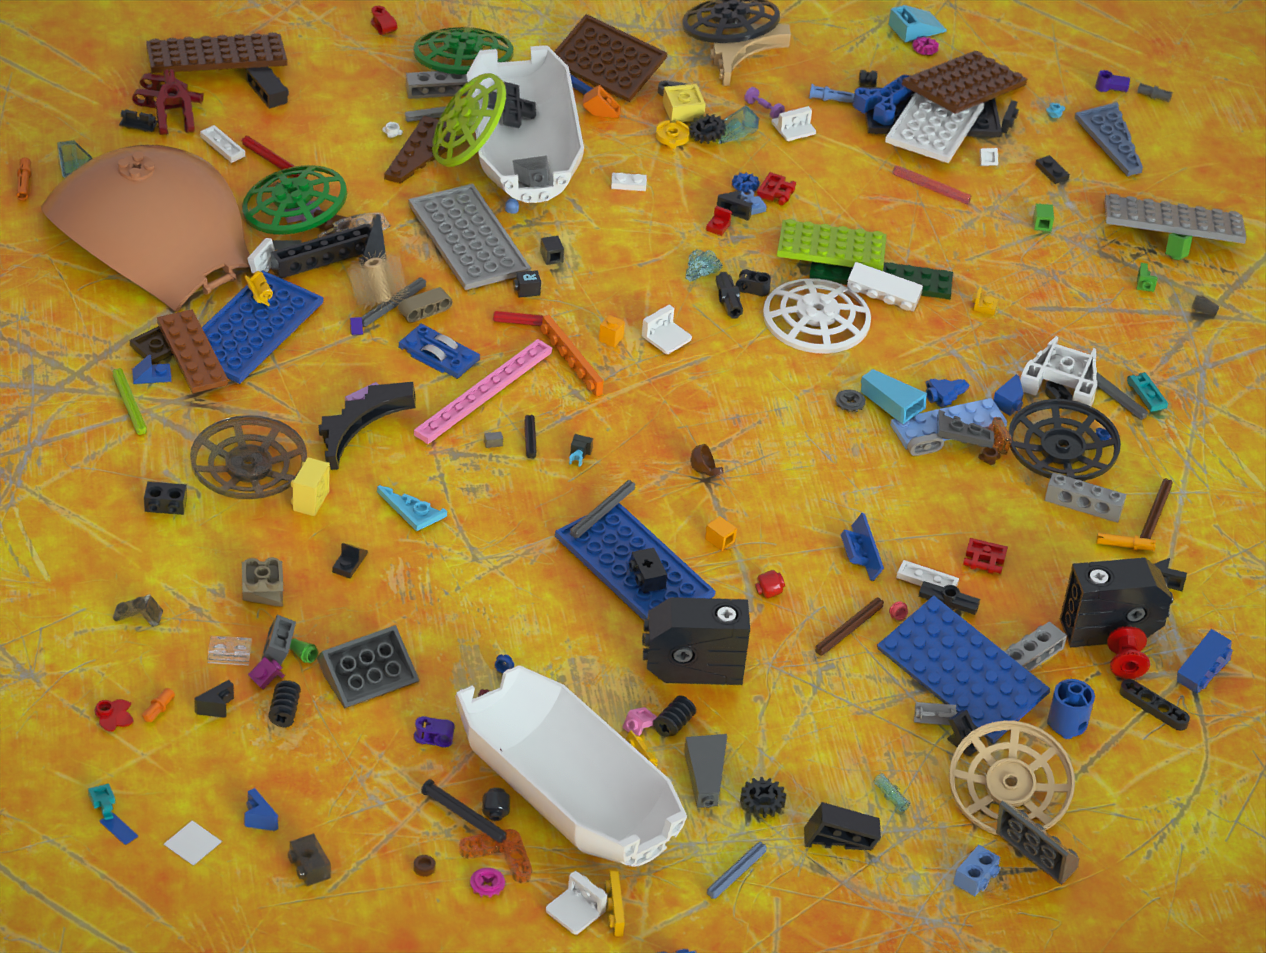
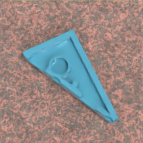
M377 486V493L416 531L447 517L446 509L442 508L439 511L430 507L431 504L428 502L420 501L407 494L400 496L393 493V489L389 487Z

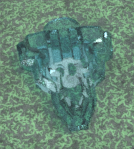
M696 249L689 255V267L686 269L685 279L689 280V282L694 281L701 276L718 272L723 265L714 252L710 250L704 252Z

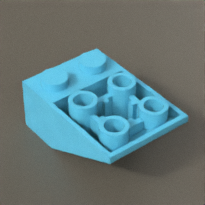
M906 5L891 8L888 25L904 42L916 40L917 37L923 38V36L928 37L947 31L931 12Z

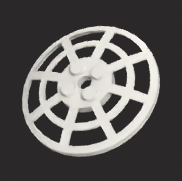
M799 279L787 282L774 289L764 303L763 317L769 331L784 344L805 352L828 354L850 349L860 343L870 329L871 314L862 297L846 286L828 280ZM797 285H803V286L796 287V288H794V289H792V290H790V291H784L785 289L790 288V287H794V286H797ZM816 288L831 292L829 294L817 293ZM808 289L810 292L803 296L796 294V292ZM843 292L852 296L861 306L854 305ZM775 295L784 296L780 309L770 312L771 299ZM839 295L847 304H840L834 298ZM789 298L798 301L797 306L786 307V302ZM840 309L850 310V316L847 320L839 315ZM856 311L866 313V320L861 330H858L852 324ZM796 312L800 318L799 322H795L788 313ZM782 315L785 321L794 328L789 334H786L776 326L772 318ZM836 321L842 324L838 327L828 329V325H831ZM805 325L820 326V329L808 328ZM846 329L855 335L845 341L832 344L829 336ZM800 331L812 335H822L823 344L808 343L795 337Z

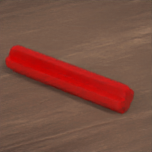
M495 311L493 320L494 322L541 326L544 315Z

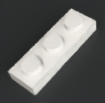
M215 125L200 131V137L231 163L245 157V150Z
M903 560L896 577L919 586L922 585L923 581L941 587L946 585L957 587L959 582L957 577Z

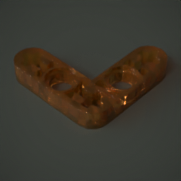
M505 829L507 838L502 844H499L487 834L465 837L460 841L459 853L462 857L471 859L503 852L512 878L516 882L526 883L531 879L532 866L518 831ZM486 841H493L495 845L489 847L484 843ZM519 853L522 857L514 859L510 855ZM519 866H522L521 869L525 874H522L521 871H519Z

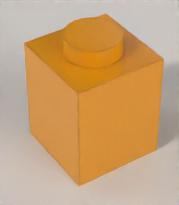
M608 315L600 324L599 341L615 348L624 337L625 321Z
M719 516L707 524L705 539L723 551L735 542L737 528Z

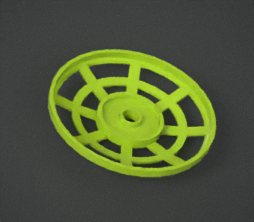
M492 73L478 75L467 82L450 100L437 123L433 136V155L440 164L446 167H454L466 162L481 149L492 135L500 120L506 100V88L501 78ZM491 78L495 84L486 88L480 84L482 80ZM475 89H480V94L474 98L471 97ZM497 89L494 110H486L489 99L488 94ZM469 91L467 96L461 99V96ZM483 98L482 107L480 109L478 101ZM483 117H490L486 127L475 140L472 134L479 126ZM447 121V127L442 132L443 124ZM448 132L451 133L449 143L444 141V137ZM464 134L460 139L455 141L456 136ZM467 140L470 147L452 158L453 148ZM440 144L448 149L447 159L439 157L438 148Z

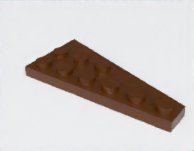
M423 116L385 172V180L401 184L414 175V171L424 168L427 162L435 160L432 147L438 119ZM447 121L443 124L442 132L447 127ZM450 132L444 137V141L447 143L450 140ZM464 134L456 136L455 141L460 139ZM441 144L438 148L439 156L448 151Z

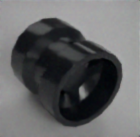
M860 70L859 86L869 85L870 87H876L877 71L867 72L866 70Z

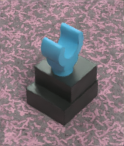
M578 434L574 435L571 443L569 464H572L573 460H578V466L582 465L585 455H590L592 452L593 438Z

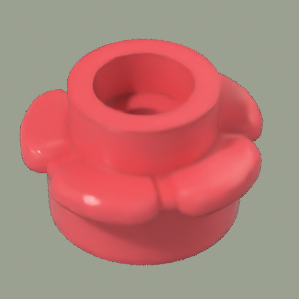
M901 601L895 602L889 609L890 616L896 620H903L908 615L907 605Z

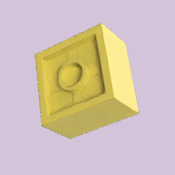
M697 84L664 87L663 105L671 123H676V121H694V118H700L699 115L704 117L705 101Z
M309 457L302 463V468L296 478L291 481V487H293L291 504H293L294 511L311 516L316 515L329 493L330 463Z

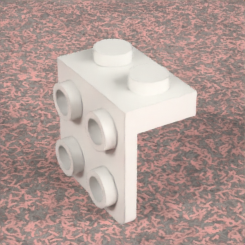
M667 305L654 314L647 316L643 319L642 337L665 354L673 352L692 339L689 333L673 322L674 308L671 305Z
M575 870L569 875L568 889L546 906V913L573 934H578L606 912L607 894L604 890L591 883L586 876L581 875Z

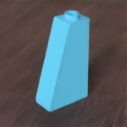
M874 369L862 376L861 392L900 423L904 424L926 409V392Z

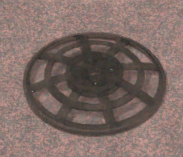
M243 415L220 420L204 429L197 436L191 447L190 462L195 476L208 489L231 498L259 499L276 495L291 487V481L296 478L297 474H287L290 464L289 459L301 455V469L302 463L307 459V450L301 436L287 424L269 417ZM258 425L271 428V431L267 437L255 434L243 435L241 426ZM231 427L234 428L235 436L225 439L218 445L208 440V438L219 431ZM281 432L296 444L297 449L287 453L284 447L274 439ZM245 441H258L263 443L261 444V446H258L253 444H246ZM238 443V446L230 452L223 450V448L230 444ZM202 445L211 450L208 466L196 464L197 454ZM272 446L281 455L272 457L267 449ZM217 454L226 459V466H214ZM284 462L281 473L272 471V464ZM199 472L211 473L213 478L223 486L219 488L203 478ZM228 472L232 478L226 482L217 473ZM266 476L275 478L273 481L264 485H260L259 480L265 478ZM281 480L288 481L277 488L268 491H263L264 489H267L279 483ZM239 481L251 482L252 487L236 486ZM233 489V490L248 491V492L255 491V493H239V492H233V491H228V490Z

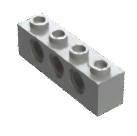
M439 71L406 73L408 99L454 96L467 83V75L450 74Z
M1053 472L1048 484L1045 501L1118 523L1127 494Z
M1049 621L1045 625L1039 626L1030 635H1025L1021 641L1012 644L1004 652L1030 672L1064 649L1067 635Z

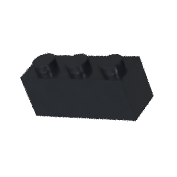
M246 68V82L269 109L288 103V88L281 83L279 77L275 76L271 68Z

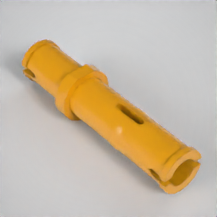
M1098 532L1096 544L1133 548L1135 551L1137 549L1155 551L1156 539L1139 538L1138 535L1130 537Z

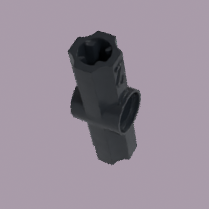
M721 272L716 276L715 280L719 290V301L721 304H724L728 316L732 319L738 318L743 314L739 288L734 285L731 275L727 272Z
M923 581L918 596L929 600L934 595L950 609H958L976 615L981 600L960 593L959 589L954 585L941 587Z

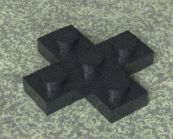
M504 82L506 100L503 109V125L520 128L522 125L521 116L530 119L536 117V102L521 99L519 85ZM492 91L488 94L487 108L494 109L497 99V92Z

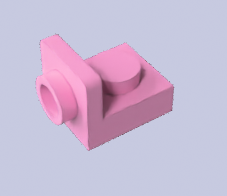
M645 707L629 710L622 727L628 733L632 730L635 735L640 736L643 728L654 726L653 722L657 716Z

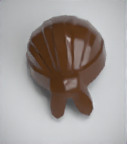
M706 444L698 445L692 450L690 461L693 469L697 472L706 473L708 476L723 474L722 467L716 468L711 450Z

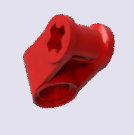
M374 6L371 10L373 14L371 25L374 26L378 33L385 35L397 31V22L385 7Z

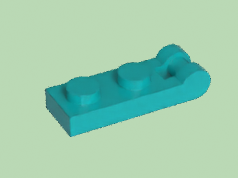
M1146 372L1140 373L1138 376L1130 375L1127 377L1128 385L1134 388L1150 412L1167 409L1168 402Z

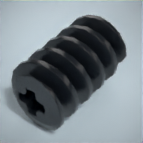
M281 681L274 688L268 717L278 727H290L294 723L298 699L301 693V688L296 682Z
M679 695L675 697L654 720L655 730L664 737L669 735L675 736L686 725L687 721L696 714V707L685 696Z

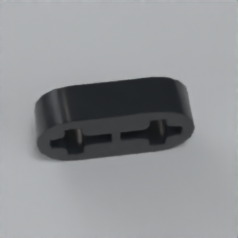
M1047 381L1045 393L1050 399L1072 400V395L1062 384Z

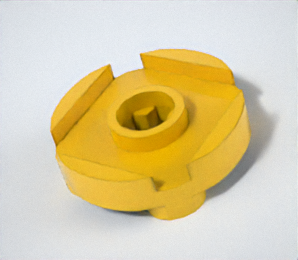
M665 120L657 125L655 138L662 144L667 145L668 148L675 149L677 146L689 141V127L681 121L670 123V120Z

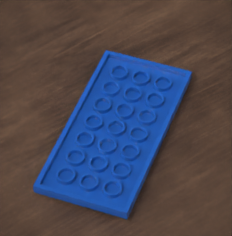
M262 270L261 272L267 281L266 283H268L273 292L272 297L268 299L270 306L258 303L253 298V292L246 285L202 327L227 378L240 384L323 303L322 296Z
M620 503L613 507L579 538L571 536L570 529L585 516L555 531V537L643 620L648 619L649 610L670 597L713 598L715 596V590ZM654 547L667 573L666 589L643 593L641 587L636 584L634 572L630 571L628 562L631 560V553L633 551Z
M934 595L877 644L878 650L944 704L956 705L957 713L961 710H967L976 729L992 722L1019 721L1050 693V688ZM1008 730L994 731L983 736L994 744Z

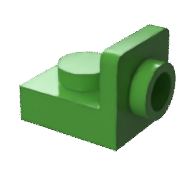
M1146 263L1140 264L1137 275V289L1154 292L1158 277L1150 275L1148 264Z

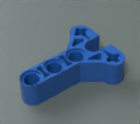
M902 75L880 89L857 88L854 93L853 107L862 113L874 109L873 119L883 125L893 124L895 106L912 95V90L901 85L903 79L910 75Z

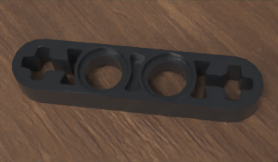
M1126 679L1121 683L1120 694L1125 699L1176 730L1182 731L1187 729L1190 721L1188 713L1132 679ZM1142 697H1147V698H1149L1151 701H1150V702H1145V701H1143L1141 698H1142ZM1158 708H1165L1168 712H1161Z

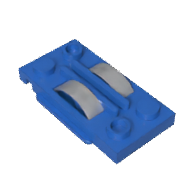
M422 323L399 341V348L402 350L406 349L411 354V357L457 379L480 360L479 353Z

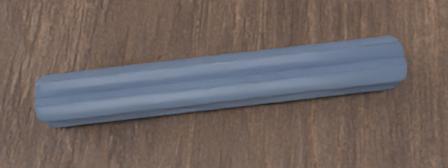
M757 842L707 889V895L712 899L717 898L766 852L767 846L762 842Z

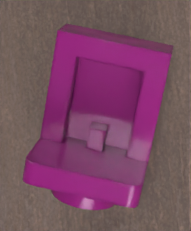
M266 657L248 674L262 689L277 675L281 678L285 676L280 671L283 667L276 660L271 662Z

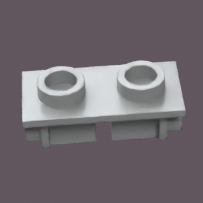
M915 702L914 722L950 725L948 719L957 714L956 705Z

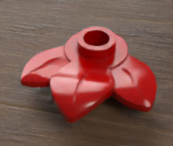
M117 699L113 702L101 700L95 707V715L99 718V724L107 731L113 732L117 726L126 727L134 722L132 716L127 712L131 706V702L127 700Z

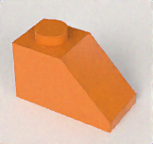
M600 85L584 94L582 105L593 116L620 117L621 106Z

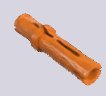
M24 157L20 159V167L17 170L18 188L16 197L19 200H26L28 198L29 178L31 177V161L29 158Z

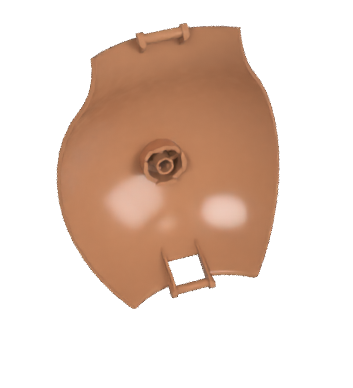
M137 145L104 153L84 163L63 179L41 206V210L48 219L76 243L129 280L153 294L176 312L180 310L186 300L199 287L202 286L203 293L207 295L211 293L212 289L228 281L236 280L237 277L233 269L240 267L250 268L248 264L250 253L245 244L241 216L232 190L219 171L209 162L182 149L163 145ZM223 267L225 275L207 283L205 276Z

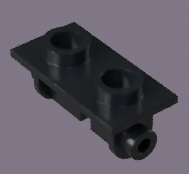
M125 109V111H121V117L123 118L119 126L153 132L158 121L153 114L140 112L139 117H137L136 111Z

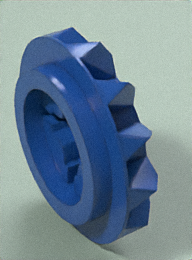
M739 172L732 179V185L738 191L749 192L750 189L755 191L759 188L760 181L753 174H747V172L742 174Z

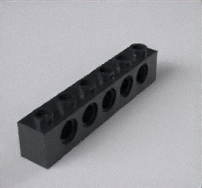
M367 223L271 252V269L277 277L282 279L361 255L370 224Z

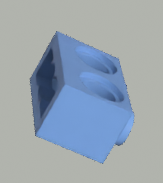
M978 845L956 870L953 884L976 896L980 890L984 891L991 877L995 878L1000 871V857Z

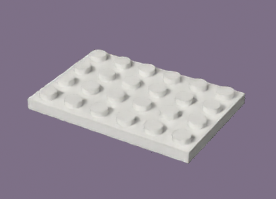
M915 93L886 136L885 142L949 163L983 110L984 103L954 114Z

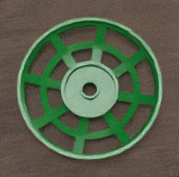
M453 27L435 30L421 36L414 44L413 54L419 63L432 70L467 75L471 66H461L462 60L475 59L479 51L483 50V45L490 46L489 50L500 49L507 52L498 59V63L511 61L513 45L507 38L496 32L480 28ZM442 34L447 35L445 38H437ZM483 38H490L493 43L483 41ZM498 40L505 43L508 46V48L499 45ZM443 42V46L440 48H436L434 43ZM428 44L432 52L424 56L418 46ZM439 55L455 59L454 65H448L431 59Z
M302 165L286 168L266 176L248 191L242 205L243 214L251 227L264 233L285 235L304 232L325 223L340 211L347 199V186L339 173L327 167ZM318 172H324L332 175L333 177H325ZM293 174H300L298 177L295 178L286 177ZM310 174L319 179L310 181L306 177ZM278 179L281 181L275 187H268ZM329 182H340L341 189L338 197L329 194ZM324 184L323 192L314 190V185ZM272 192V197L262 202L263 193ZM257 194V206L248 211L247 204L252 195ZM313 197H318L313 203L308 206L306 205ZM324 200L334 202L322 214L316 217L312 216L310 211L319 206ZM274 202L278 209L275 211L266 206ZM300 208L298 210L285 211V209ZM261 210L270 216H274L272 224H266L253 218V215ZM303 214L307 220L291 225H279L281 217Z

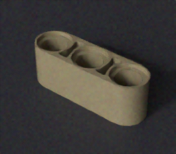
M438 287L402 300L398 305V310L408 322H415L448 310L453 300L442 288Z

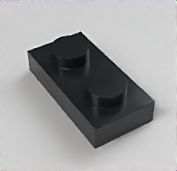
M1011 100L1002 122V133L1007 134L1009 128H1013L1019 113L1017 101Z
M1050 155L1036 160L1035 165L1054 184L1069 180L1070 174Z

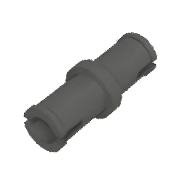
M1140 83L1137 91L1139 94L1151 96L1152 99L1158 98L1170 102L1172 97L1171 91L1169 92L1159 89L1158 86L1152 87Z

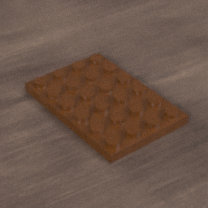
M585 14L554 51L569 67L570 74L595 86L600 85L605 91L628 102L632 101L668 57L667 52L588 14Z

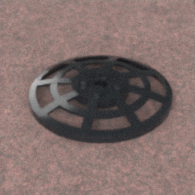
M708 0L688 10L683 17L682 24L684 31L694 39L710 43H736L755 39L772 31L780 21V11L775 4L768 0ZM758 6L760 10H751L750 7ZM764 6L772 8L775 11L774 16L765 13ZM703 12H711L710 15L704 18L701 15ZM697 14L698 21L690 26L687 19L691 15ZM750 14L756 15L753 18L746 20L750 17ZM762 17L770 19L767 24L760 28L754 29L751 24ZM703 24L707 27L717 28L715 34L700 32L696 28ZM743 26L748 31L738 34L722 35L724 29L739 28Z
M1048 399L1027 405L1013 417L1008 431V443L1016 459L1032 472L1051 479L1053 473L1042 470L1043 468L1055 473L1066 474L1064 476L1081 481L1096 478L1112 468L1120 453V436L1112 421L1097 409L1072 400ZM1051 409L1052 418L1041 420L1035 424L1026 418L1028 415L1040 410ZM1059 409L1074 410L1088 417L1083 423L1073 419L1060 418ZM1094 420L1098 421L1108 431L1112 439L1100 441L1098 435L1089 428ZM1020 422L1028 428L1024 443L1013 441L1014 431ZM1061 424L1071 425L1077 427L1078 429L1074 431L1072 429L1062 428ZM1046 425H1054L1053 429L1045 433L1039 429ZM1086 432L1094 443L1086 444L1081 435ZM1033 433L1041 438L1040 445L1029 443ZM1114 445V453L1108 465L1100 463L1102 448ZM1016 448L1026 450L1028 456L1036 464L1032 465L1027 460H1025L1019 454ZM1096 449V455L1093 460L1084 457L1086 450ZM1032 451H1040L1046 458L1040 461L1034 456ZM1078 461L1086 464V466L1078 469H1072L1071 464ZM1055 462L1063 464L1064 469H1057L1048 465ZM1092 467L1100 469L1090 474L1075 476L1076 473L1087 471Z

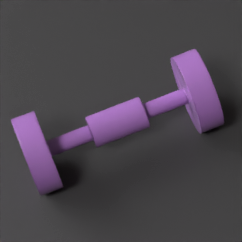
M755 87L749 88L744 96V100L749 104L757 100L758 104L764 108L771 109L770 117L772 119L779 118V114L785 112V107L782 104L778 103L772 107L768 101L758 98L759 90Z

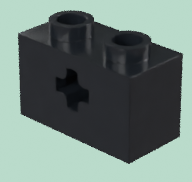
M655 548L633 551L631 553V560L628 562L631 572H634L636 584L641 587L643 593L666 589L667 573Z

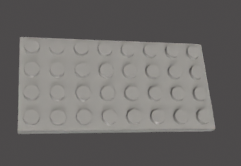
M474 184L408 200V205L465 290L516 277V272L531 271V267Z
M1117 194L1105 195L1106 224L1244 244L1246 242L1243 217L1239 212L1230 211L1228 213L1220 209L1207 210L1201 206L1193 208L1188 207L1186 204L1172 205L1167 201L1158 203L1151 199L1138 200L1132 196L1124 198Z

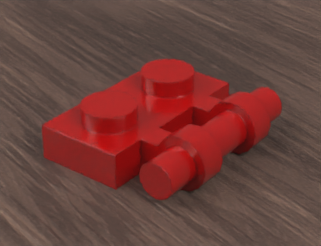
M769 172L758 189L757 196L770 201L778 198V204L782 206L788 202L790 194L794 193L796 182H786L785 176Z
M970 538L966 556L972 559L964 558L963 565L969 566L973 570L977 568L986 570L990 574H1001L1003 566L996 564L1004 565L1008 547ZM978 560H984V561H988V562H990V563L981 562V561H978Z

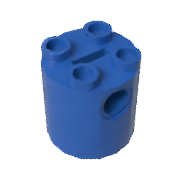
M1077 679L1060 681L1054 690L1047 724L1064 739H1071L1073 736L1083 734L1087 730L1095 699L1093 689L1085 682Z

